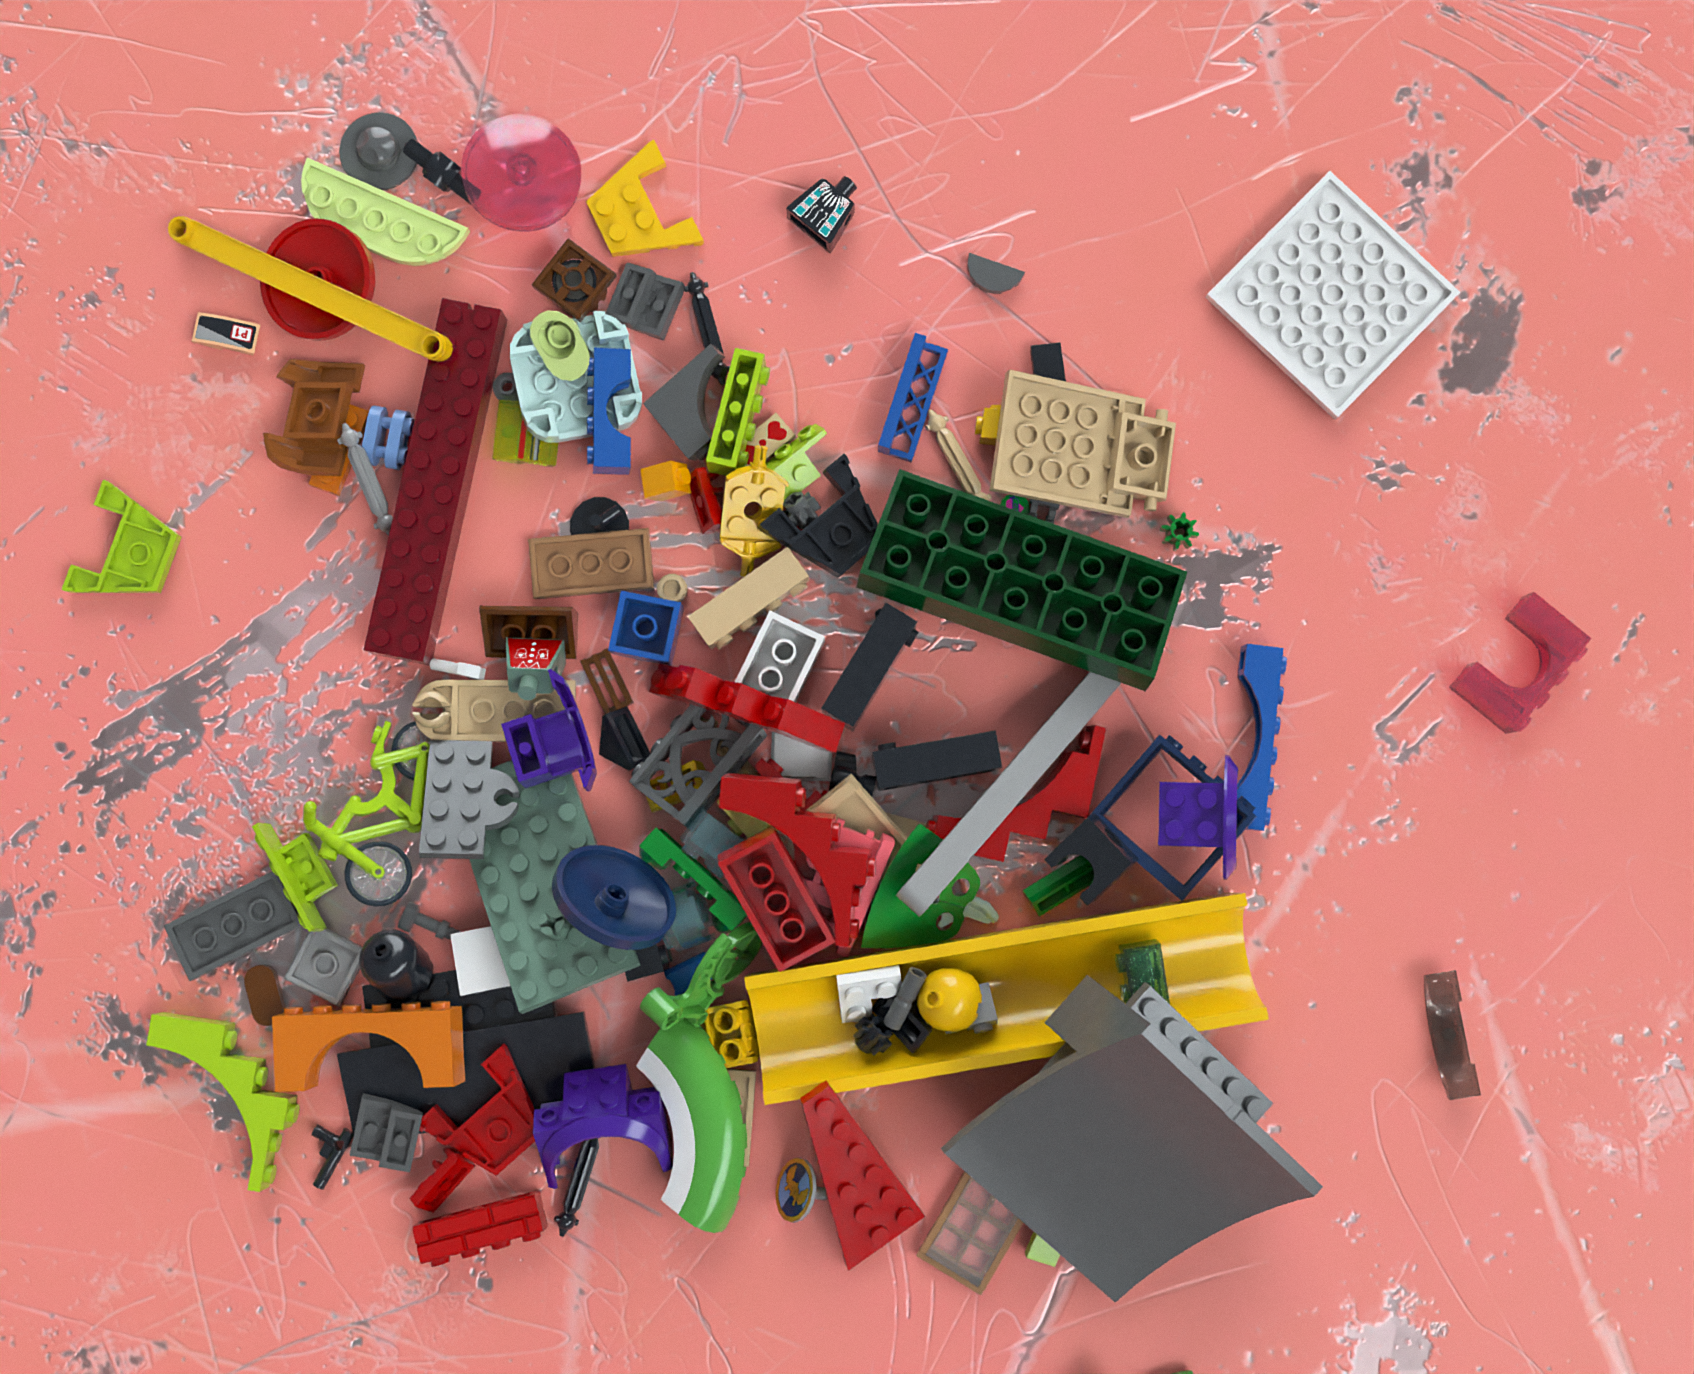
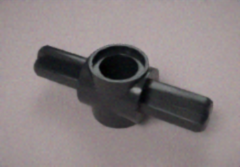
M410 139L405 144L403 153L423 168L422 173L426 179L443 192L452 190L470 205L478 202L482 191L462 176V168L442 152L433 154L415 139Z

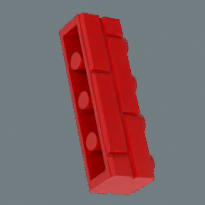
M536 1190L420 1221L413 1226L412 1230L415 1243L417 1244L420 1263L431 1262V1267L450 1262L449 1257L461 1254L462 1259L480 1254V1248L492 1246V1250H499L510 1246V1240L522 1237L523 1242L538 1239L541 1237L540 1232H543L548 1227L540 1191Z

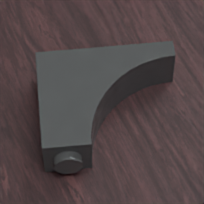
M712 344L707 346L643 403L684 455L693 461L698 459L702 461L708 454L712 432L705 415V392L714 369L725 358L722 352Z

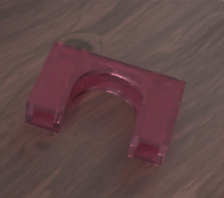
M1535 592L1524 595L1505 618V620L1528 637L1538 650L1540 666L1535 679L1524 688L1512 687L1501 681L1476 661L1467 664L1449 686L1452 691L1505 734L1521 732L1528 726L1532 720L1529 715L1535 708H1541L1549 700L1551 695L1548 692L1550 689L1566 679L1569 674L1567 668L1573 661L1575 663L1578 662L1586 654L1588 648L1585 646L1592 639Z

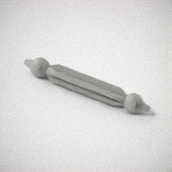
M347 423L342 424L341 438L338 439V443L348 447V458L370 510L378 517L377 523H374V528H379L389 536L393 516L388 514V503L367 453L358 444L359 439L363 435L361 431L357 432L351 429Z

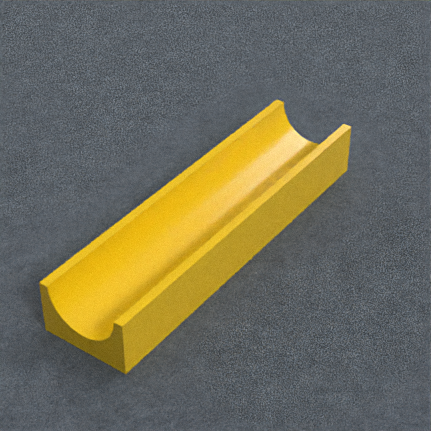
M1228 892L1186 899L1184 901L1180 900L949 939L924 945L848 956V958L842 957L794 965L781 972L778 969L748 973L744 979L751 1002L758 1040L764 1104L769 1105L798 1100L825 1080L828 1081L836 1093L1052 1057L1064 1045L1065 1041L1048 1027L1045 1021L1086 975L1125 1004L1146 982L1198 1032L1269 1020L1267 1007L1262 1003L1256 991L1245 949L1243 913L1245 907L1248 906L1246 894ZM899 965L901 982H903L910 967L922 970L927 976L941 968L960 969L970 973L978 984L989 983L998 1024L992 1025L993 1030L980 1034H975L974 1030L967 1031V1028L955 1033L945 1034V1031L932 1027V1032L914 1054L893 1033L889 1038L892 1045L884 1053L879 1051L875 1056L872 1053H864L855 1043L854 1034L858 1031L855 1025L858 1022L842 1023L836 975ZM879 998L871 999L872 1007Z

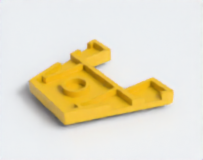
M655 140L645 145L586 201L612 257L647 253L654 249L667 248L670 250L678 249L679 246H701L704 244V240L693 217L663 229L640 182V179L666 167V163Z

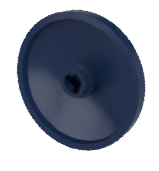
M588 845L576 848L564 856L552 879L553 897L563 916L578 931L603 945L625 950L651 947L666 936L675 920L676 902L665 879L651 865L627 851L604 845Z

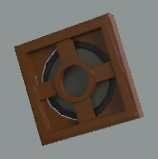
M568 238L531 285L535 290L581 323L589 311H597L598 303L600 300L604 301L606 299L607 288L617 275Z

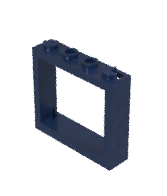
M1159 735L1089 816L1097 814L1138 857L1137 863L1181 901H1184L1223 856V848L1217 847L1183 885L1105 817L1162 750L1201 783H1224V780L1218 775L1214 779L1204 772L1207 766L1193 755L1189 759L1180 751L1183 746L1169 735L1165 739ZM1240 796L1237 800V813L1243 818L1236 826V840L1257 817L1252 813L1256 807L1243 796Z

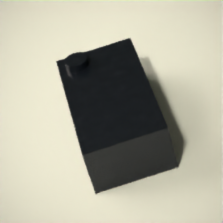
M885 603L821 707L822 713L845 723V727L853 732L905 646L910 648L919 634V631L916 630L918 621L890 604Z
M996 730L903 747H896V742L878 745V751L872 752L878 791L993 772L1002 768Z

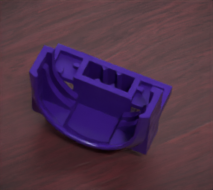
M626 1064L564 1073L563 1101L541 1104V1109L534 1110L533 1135L549 1188H558L555 1169L556 1165L560 1164V1155L571 1146L594 1138L620 1137L638 1141L648 1146L656 1154L663 1172H667L673 1167L672 1140L666 1119V1107L661 1098L660 1091H657L655 1087L633 1090Z

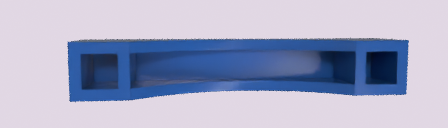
M1245 644L1240 649L1238 678L1246 689L1252 704L1255 718V743L1246 771L1237 783V800L1240 796H1243L1256 807L1252 813L1257 817L1246 830L1264 831L1265 825H1269L1271 818V808L1267 807L1268 795H1272L1274 789V778L1270 777L1271 765H1275L1277 760V747H1273L1274 735H1278L1281 720L1277 716L1278 704L1281 705L1283 701L1284 688L1280 686L1281 674H1285L1287 657L1283 656L1284 648ZM1237 813V824H1238V823L1241 821V819L1243 818V817L1240 816L1238 813Z

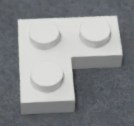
M899 965L836 975L842 1023L859 1022L863 1017L868 1019L873 1014L871 999L890 998L898 995V990L902 984Z

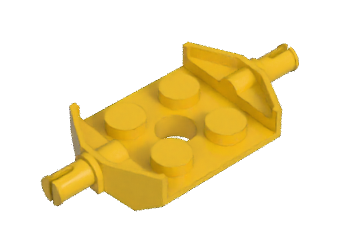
M756 445L754 447L753 463L750 462L749 466L735 469L726 475L719 541L721 545L742 558L740 575L743 577L753 571L756 558L781 548V544L757 528L778 508L783 511L785 487L789 486L785 478L767 468L766 455L768 447L761 446L760 448L759 445ZM750 502H757L759 504V511L751 516L744 513L745 506Z

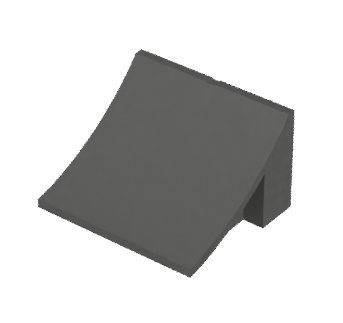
M1088 975L1045 1021V1024L1065 1041L1064 1045L1037 1075L1012 1090L978 1115L941 1148L944 1154L1114 1302H1117L1153 1271L1209 1236L1261 1212L1297 1200L1314 1197L1323 1187L1256 1124L1273 1105V1102L1150 985L1144 982L1125 1004Z

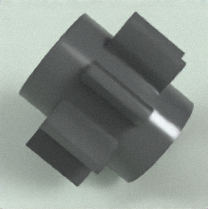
M795 492L788 496L783 504L786 508L783 512L800 529H804L818 517L815 511L821 508L809 492L805 495L802 492Z

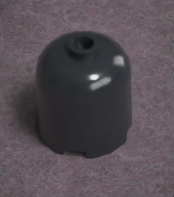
M388 929L373 934L364 943L360 951L359 966L362 975L388 1001L394 1003L410 1001L411 997L417 995L421 990L425 991L433 977V963L430 961L428 953L408 934L399 930Z

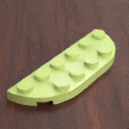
M307 158L305 161L301 187L312 216L318 219L331 220L349 228L361 238L370 252L386 259L411 266L432 264L455 252L470 233L468 227L310 158Z

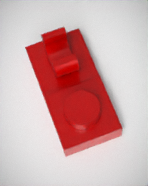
M700 467L690 473V497L703 535L713 533L721 526L722 506L718 503L716 496L723 491V487L714 488L710 482L715 480L719 474L707 473L706 467Z
M447 1147L443 1149L447 1159L443 1163L435 1159L432 1161L436 1171L426 1180L422 1181L414 1194L409 1198L415 1207L434 1213L475 1167L472 1161Z

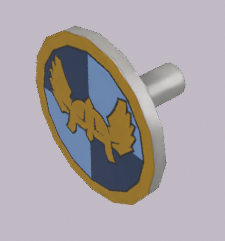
M794 1158L786 1163L780 1172L776 1185L778 1212L784 1220L795 1223L802 1221L809 1214L815 1199H827L824 1187L816 1186V1175L812 1165L808 1160L802 1158Z

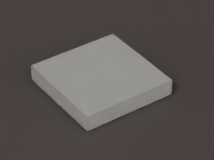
M327 928L321 932L308 931L284 979L336 1006H341L360 970L359 955L362 946Z

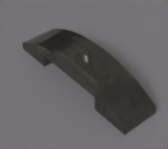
M1452 970L1424 975V994L1429 1031L1438 1070L1448 1100L1479 1096L1481 1092L1476 1067L1470 1061L1459 1006L1462 997L1457 972Z

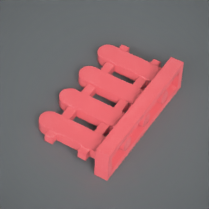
M837 818L836 823H841L840 841L835 842V845L872 849L871 858H876L875 877H870L866 885H857L862 889L860 907H855L854 919H859L860 929L894 848L895 840L893 836L883 832L879 840L873 838L875 835L874 831L867 829L866 834L845 827V820ZM807 857L806 861L808 866L816 870V868L813 866V864ZM815 871L813 879L803 877L817 904L832 909L830 897L824 884L820 883L821 877L818 871ZM832 914L831 918H826L832 928L835 937V919ZM853 938L849 947L836 946V953L848 958L856 938Z

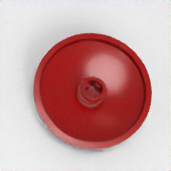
M318 218L297 222L283 230L274 239L266 252L275 258L372 301L375 290V268L371 254L365 243L356 233L337 222ZM260 281L261 296L269 315L282 329L292 335L307 340L325 341L340 337L356 326Z

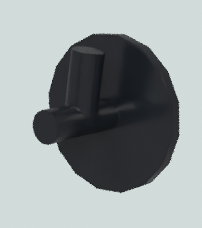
M594 497L582 502L575 509L570 520L571 535L629 530V519L625 510L616 501L606 497Z

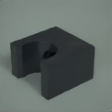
M1097 814L1087 817L1044 859L1051 868L1065 862L1072 854L1081 855L1089 860L1093 866L1094 878L1090 887L1083 891L1080 899L1087 906L1096 901L1139 860Z

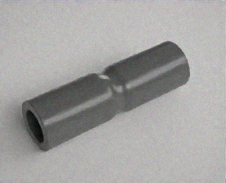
M915 967L909 968L898 990V995L894 998L883 1020L884 1024L890 1029L900 1030L912 1007V1002L916 999L927 977L922 970Z

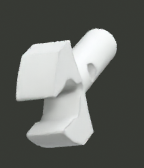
M433 658L429 665L431 670L460 675L475 680H484L486 672L485 668L462 662L454 663Z

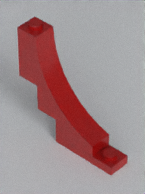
M1097 725L1086 726V731L1083 730L1079 738V748H1082L1081 753L1074 751L1065 752L1048 778L1036 790L1020 800L973 856L1004 862L1010 833L1046 840L1052 812L1078 818H1087L1106 728ZM933 815L932 820H928L925 827L944 840L962 818Z

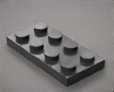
M270 872L164 925L189 981H194L302 927L297 918L299 913L294 904L284 895V885L278 876Z

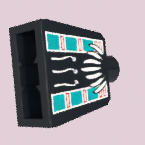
M843 176L835 187L822 178L786 208L787 219L831 253L855 213V204L849 197L857 189V186L846 176Z

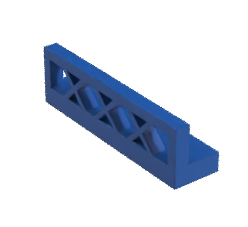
M914 334L878 443V452L911 463L948 353L946 348L927 343L925 335ZM923 350L940 355L937 365L925 370L920 360ZM919 366L921 373L915 375ZM934 372V375H933V378H932V381H931V379H930V377H929L928 375ZM924 377L930 387L929 391L916 398L911 388L912 383ZM910 394L912 401L906 403ZM925 400V403H924V406H923V409H922V407L920 406L919 402ZM915 405L920 413V418L918 421L907 426L902 416L903 411ZM901 422L903 428L897 431L899 423ZM916 427L914 436H912L910 430ZM906 432L911 441L909 452L906 453L891 448L894 438Z

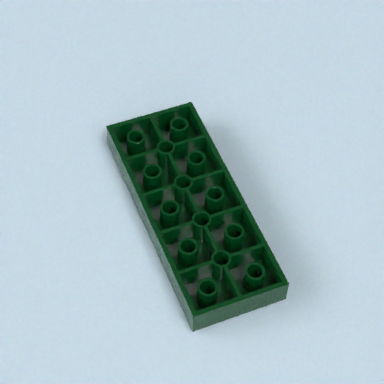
M899 469L862 565L856 588L1146 692L1155 679L1187 571Z

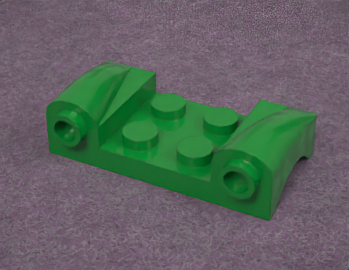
M655 827L639 845V855L643 861L659 870L666 869L675 861L676 863L672 867L683 878L689 879L692 877L699 883L696 889L706 899L712 900L715 898L717 900L710 907L709 911L711 912L713 926L718 932L724 934L731 933L747 917L737 897L664 829L661 828L659 830Z

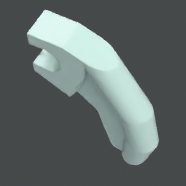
M953 893V894H954L955 896H963V895L966 894V893ZM977 896L966 905L963 911L964 918L969 917L986 924L990 922L995 923L999 919V914L993 906ZM940 897L936 899L932 904H936L938 901H940ZM941 914V920L937 926L942 928L952 923V914Z

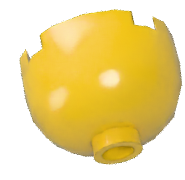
M941 968L931 972L926 977L917 995L919 1013L927 1024L941 1031L958 1032L968 1028L977 1019L978 1003L982 1002L980 987L974 977L966 971L955 968Z

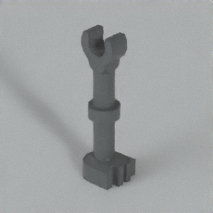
M411 901L406 906L398 922V928L410 932L414 924L436 933L435 937L441 940L444 937L451 940L450 934L461 932L450 927L451 923L445 920L439 922L420 913V906Z

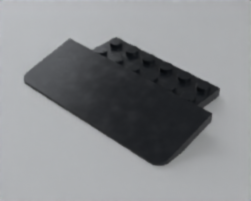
M456 970L434 973L425 991L421 990L417 995L411 997V1000L408 1002L394 1003L388 1001L371 984L362 986L365 1009H372L373 1004L391 1003V1008H401V1004L409 1002H420L421 1007H431L432 1002L450 1001V1006H462L465 1082L455 1087L423 1088L421 1072L410 1053L394 1040L379 1034L369 1033L371 1048L337 1054L353 1133L363 1093L402 1103L422 1112L423 1115L437 1104L457 1127H460L502 1089L481 1064L504 1043L509 1049L535 1110L541 1109V1104L563 1101L564 1073L595 1069L585 1011L556 1016L553 1001L522 1014L518 1010L511 986L460 996Z

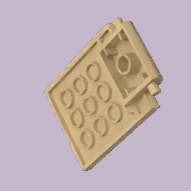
M1008 370L1005 373L989 491L1125 518L1131 516L1133 498L1145 500L1144 510L1156 511L1157 502H1163L1167 499L1176 423L1167 421L1168 410L1157 409L1155 418L1144 416L1146 401L1144 398Z

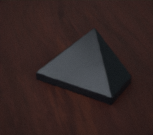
M628 706L602 716L599 755L628 771L633 770L640 762L644 763L651 753Z
M896 996L879 998L872 1007V1011L877 1016L885 1018ZM917 997L912 1002V1007L900 1030L892 1029V1032L912 1054L918 1051L932 1032V1026L927 1024L919 1013Z

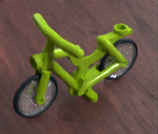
M385 721L383 727H376L371 743L376 744L370 760V767L381 773L383 783L382 789L375 798L368 802H361L359 796H351L332 828L326 827L316 819L317 806L315 802L308 801L303 807L305 829L316 834L322 841L318 856L326 860L336 861L338 854L348 859L344 871L347 889L356 900L368 906L379 907L396 902L407 892L411 884L412 866L405 852L399 847L382 841L364 844L358 849L351 844L402 830H407L410 833L421 832L430 740L433 739L424 735L419 730L415 721L402 727L396 734L391 752L389 753L384 752V744L391 728V722ZM394 766H396L401 774L414 781L411 806L394 793L396 786ZM384 806L400 818L343 833L353 816L363 817L379 811Z

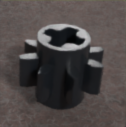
M872 1014L868 1019L863 1017L855 1025L858 1030L854 1034L855 1043L864 1053H872L875 1056L879 1051L884 1053L892 1045L889 1040L893 1035L892 1029L884 1024V1018Z

